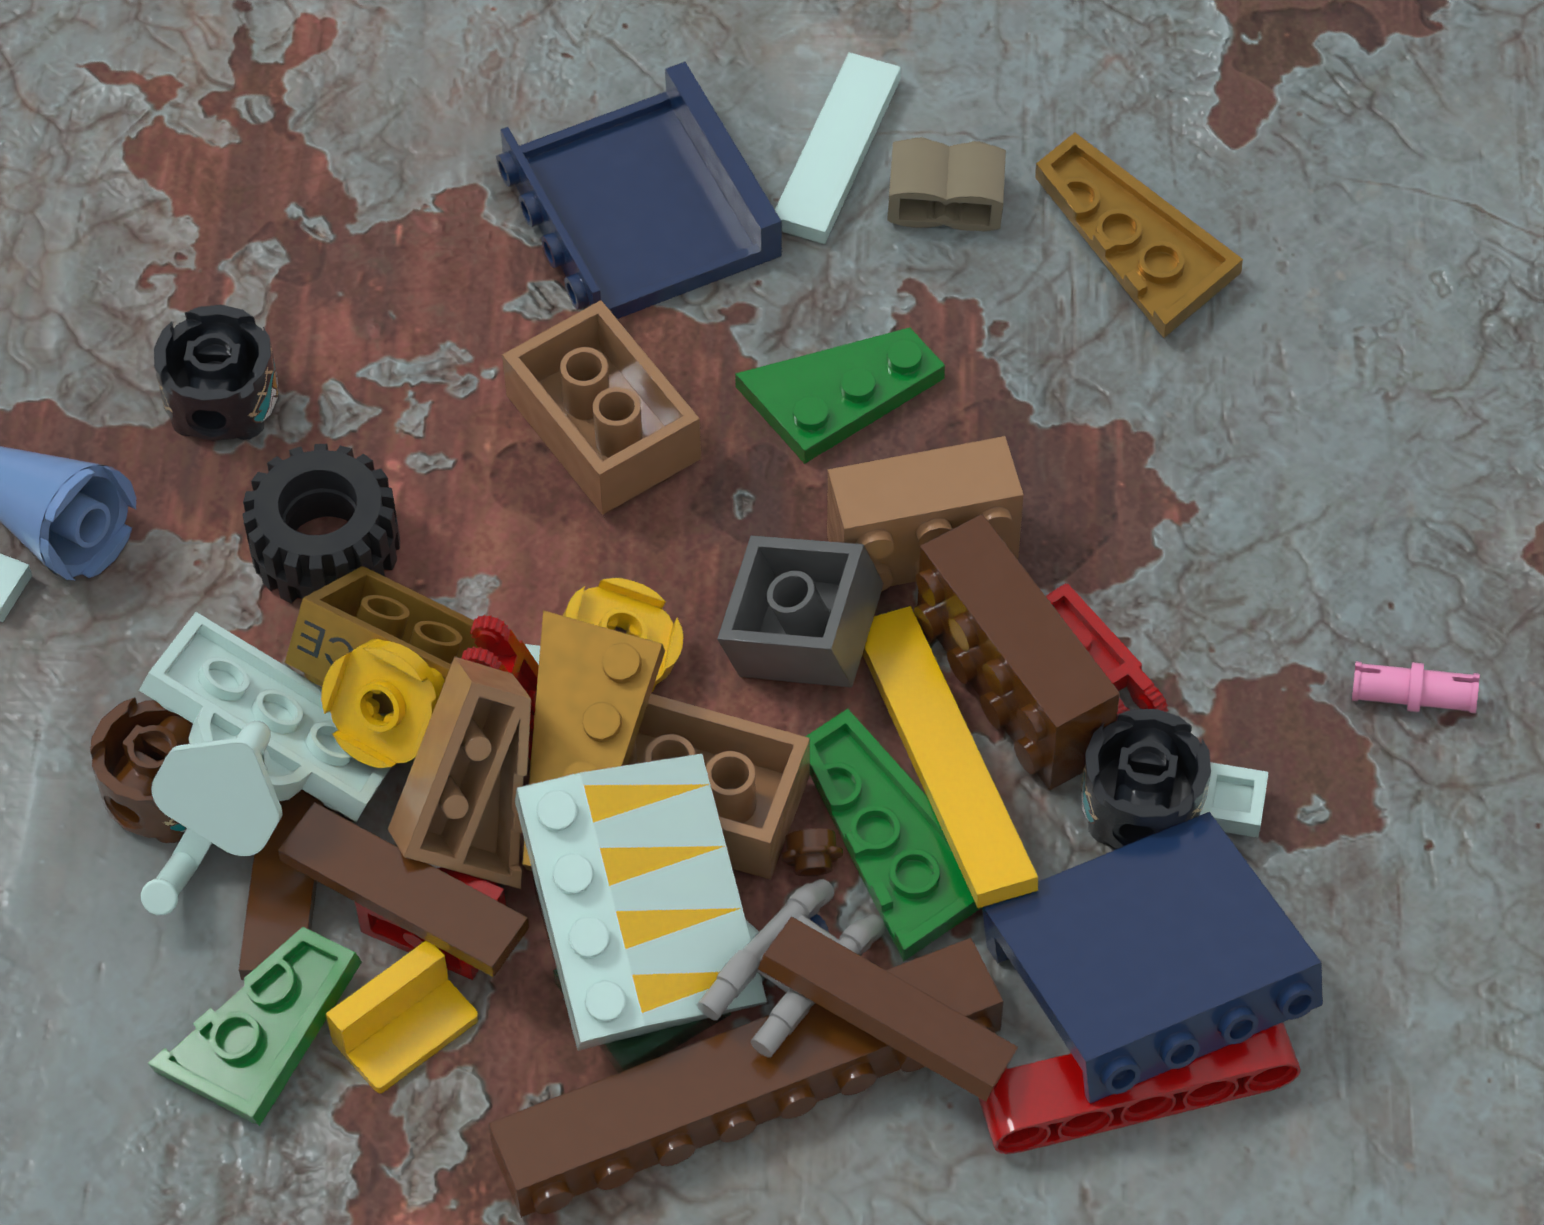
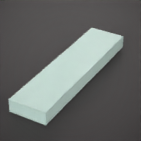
M848 53L776 206L775 211L782 221V232L819 243H826L901 79L900 66Z

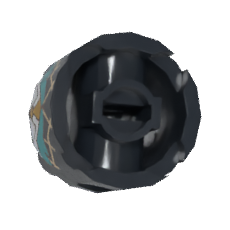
M225 305L202 306L185 312L186 320L178 323L175 327L171 321L161 331L155 344L154 367L164 409L171 419L174 430L183 436H193L210 441L236 438L249 440L257 437L263 431L264 421L272 414L279 398L278 378L271 341L264 327L262 330L261 327L256 325L254 317L243 309Z
M1131 709L1118 714L1116 722L1110 723L1105 728L1103 724L1093 733L1085 752L1081 798L1082 812L1088 821V830L1096 841L1121 848L1200 816L1207 798L1211 776L1210 751L1203 738L1200 743L1198 738L1191 733L1192 726L1180 716L1159 709Z

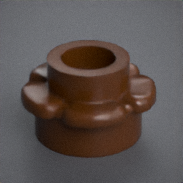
M822 828L804 829L785 836L786 852L781 854V859L787 865L794 866L795 874L798 876H819L832 872V863L843 856V849L836 845L835 831Z

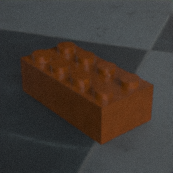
M983 514L921 545L919 573L915 576L918 587L917 606L914 608V614L925 636L931 640L937 638L947 652L948 663L956 678L963 684L969 682L980 696V704L986 718L996 729L1004 728L1014 742V750L1019 762L1029 774L1037 773L1049 790L1082 774L1085 752L1093 733L1101 725L1104 724L1105 728L1117 720L1119 691Z

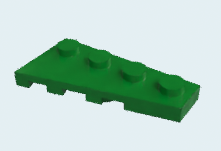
M846 709L805 736L810 738V777L881 918L884 920L903 962L981 909L977 908L926 794L849 709Z

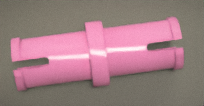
M1356 661L1352 701L1358 702V700L1402 704L1407 705V711L1419 712L1420 706L1476 713L1480 674L1424 670V663L1412 662L1411 668L1363 664Z

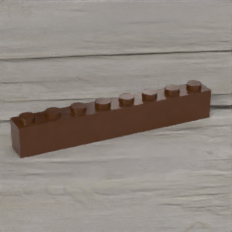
M972 938L886 970L993 1033L1001 1030L1004 1001ZM815 1003L810 1008L808 1014L801 1020L794 1031L785 1038L771 1057L760 1054L750 1042L770 1015L492 1121L488 1123L492 1150L520 1217L534 1212L549 1214L567 1206L573 1197L596 1188L611 1190L620 1187L632 1179L635 1173L657 1164L662 1166L679 1164L691 1157L696 1149L721 1140L722 1142L729 1143L740 1140L752 1133L757 1125L780 1116L784 1119L799 1117L809 1112L818 1101L839 1093L846 1096L855 1095L871 1087L877 1078L900 1069L903 1072H913L925 1066Z

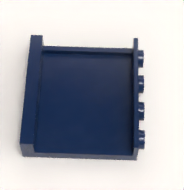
M686 62L665 69L666 92L520 146L509 127L500 129L503 153L496 156V161L501 177L507 187L515 185L520 193L519 204L523 216L530 227L538 225L543 234L541 241L545 255L553 268L561 266L566 275L564 279L565 287L576 310L586 309L601 300L616 319H619L782 256V221Z
M1210 812L1038 881V891L982 907L988 950L997 963L1009 959L1083 1070L1085 1097L1090 1104L1109 1095L1126 1092L1135 1084L1171 1069L1185 1067L1193 1060L1225 1046L1244 1042L1252 1035L1284 1021L1301 1018L1311 1010L1323 1005L1322 962Z

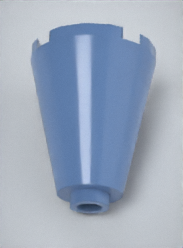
M1 446L0 522L50 571L66 580L75 581L73 577L84 575L88 578L94 577L113 563L128 542L132 531L131 527L125 525L128 506L136 510L137 498L131 481L120 471L107 465Z

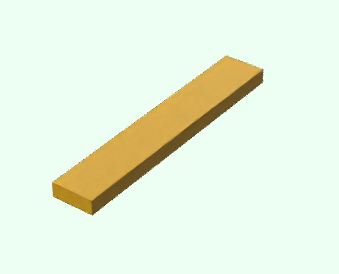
M911 606L874 616L863 650V657L977 908L1038 891L1036 871Z

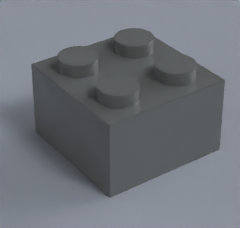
M751 535L717 640L739 677L852 688L884 583L864 544Z

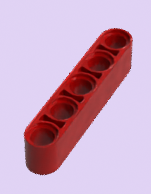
M1284 1022L1252 1035L1244 1042L1225 1046L1193 1060L1185 1067L1171 1069L1135 1084L1126 1092L1109 1095L1091 1104L1085 1097L1083 1070L1071 1053L1006 1069L987 1101L985 1102L980 1098L979 1101L995 1150L1001 1154H1014L1269 1092L1291 1083L1299 1076L1301 1069Z

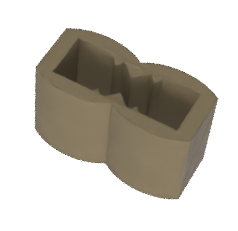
M917 137L893 142L887 221L914 228L946 225L954 229L968 231L1000 229L1004 199L1006 150L980 141L948 146L927 138Z

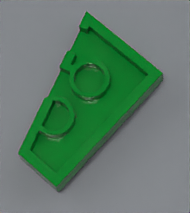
M909 327L735 373V385L791 450L806 464L945 379V364Z

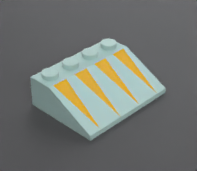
M696 754L580 772L517 788L515 804L577 1050L709 1018L699 1010L698 1002L716 981L717 975L739 950H742L751 941L703 755ZM758 972L740 995L734 998L723 1014L767 1003L762 980Z

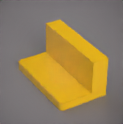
M424 941L328 1011L326 1018L332 1043L375 1092L383 1093L478 1022V1013L448 979L445 955L435 945Z

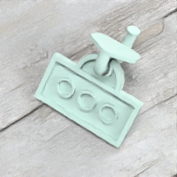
M197 612L193 614L152 667L139 689L140 692L157 701L166 710L177 713L193 723L188 738L190 744L176 746L168 753L152 783V796L159 809L187 829L156 879L147 882L142 888L141 902L144 908L154 915L171 913L177 906L179 894L203 861L212 843L224 851L237 856H251L261 851L282 817V808L279 801L289 800L300 790L306 791L321 800L328 808L339 811L357 822L391 767L376 768L363 764L351 757L339 746L332 734L338 729L332 721L331 712L324 714L321 687Z

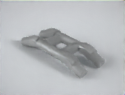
M824 879L816 880L811 884H805L796 890L788 899L786 905L766 926L728 961L697 1006L704 1015L710 1019L718 1020L734 998H737L755 977L757 972L787 993L774 1007L769 1018L750 1041L756 1051L766 1057H771L815 1004L810 999L758 970L764 953L790 917L798 919L860 956L870 949L872 943L884 935L886 930L885 922L876 914L868 915L849 925L840 935V938L837 939L810 920L811 917L818 913L821 907L833 899L834 889L832 885Z

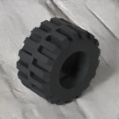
M314 444L313 451L303 452L301 446L289 450L290 457L285 460L276 456L267 463L269 471L267 474L257 472L251 480L253 491H246L243 501L245 512L242 513L256 574L261 573L262 582L270 591L279 589L281 599L291 604L297 598L303 600L307 595L362 566L384 577V570H393L397 562L396 550L400 549V535L392 488H389L388 477L382 468L375 470L374 462L365 454L354 458L352 448L341 445L337 451H329L327 444ZM320 517H337L348 521L338 530L324 535H306L296 531L306 522Z

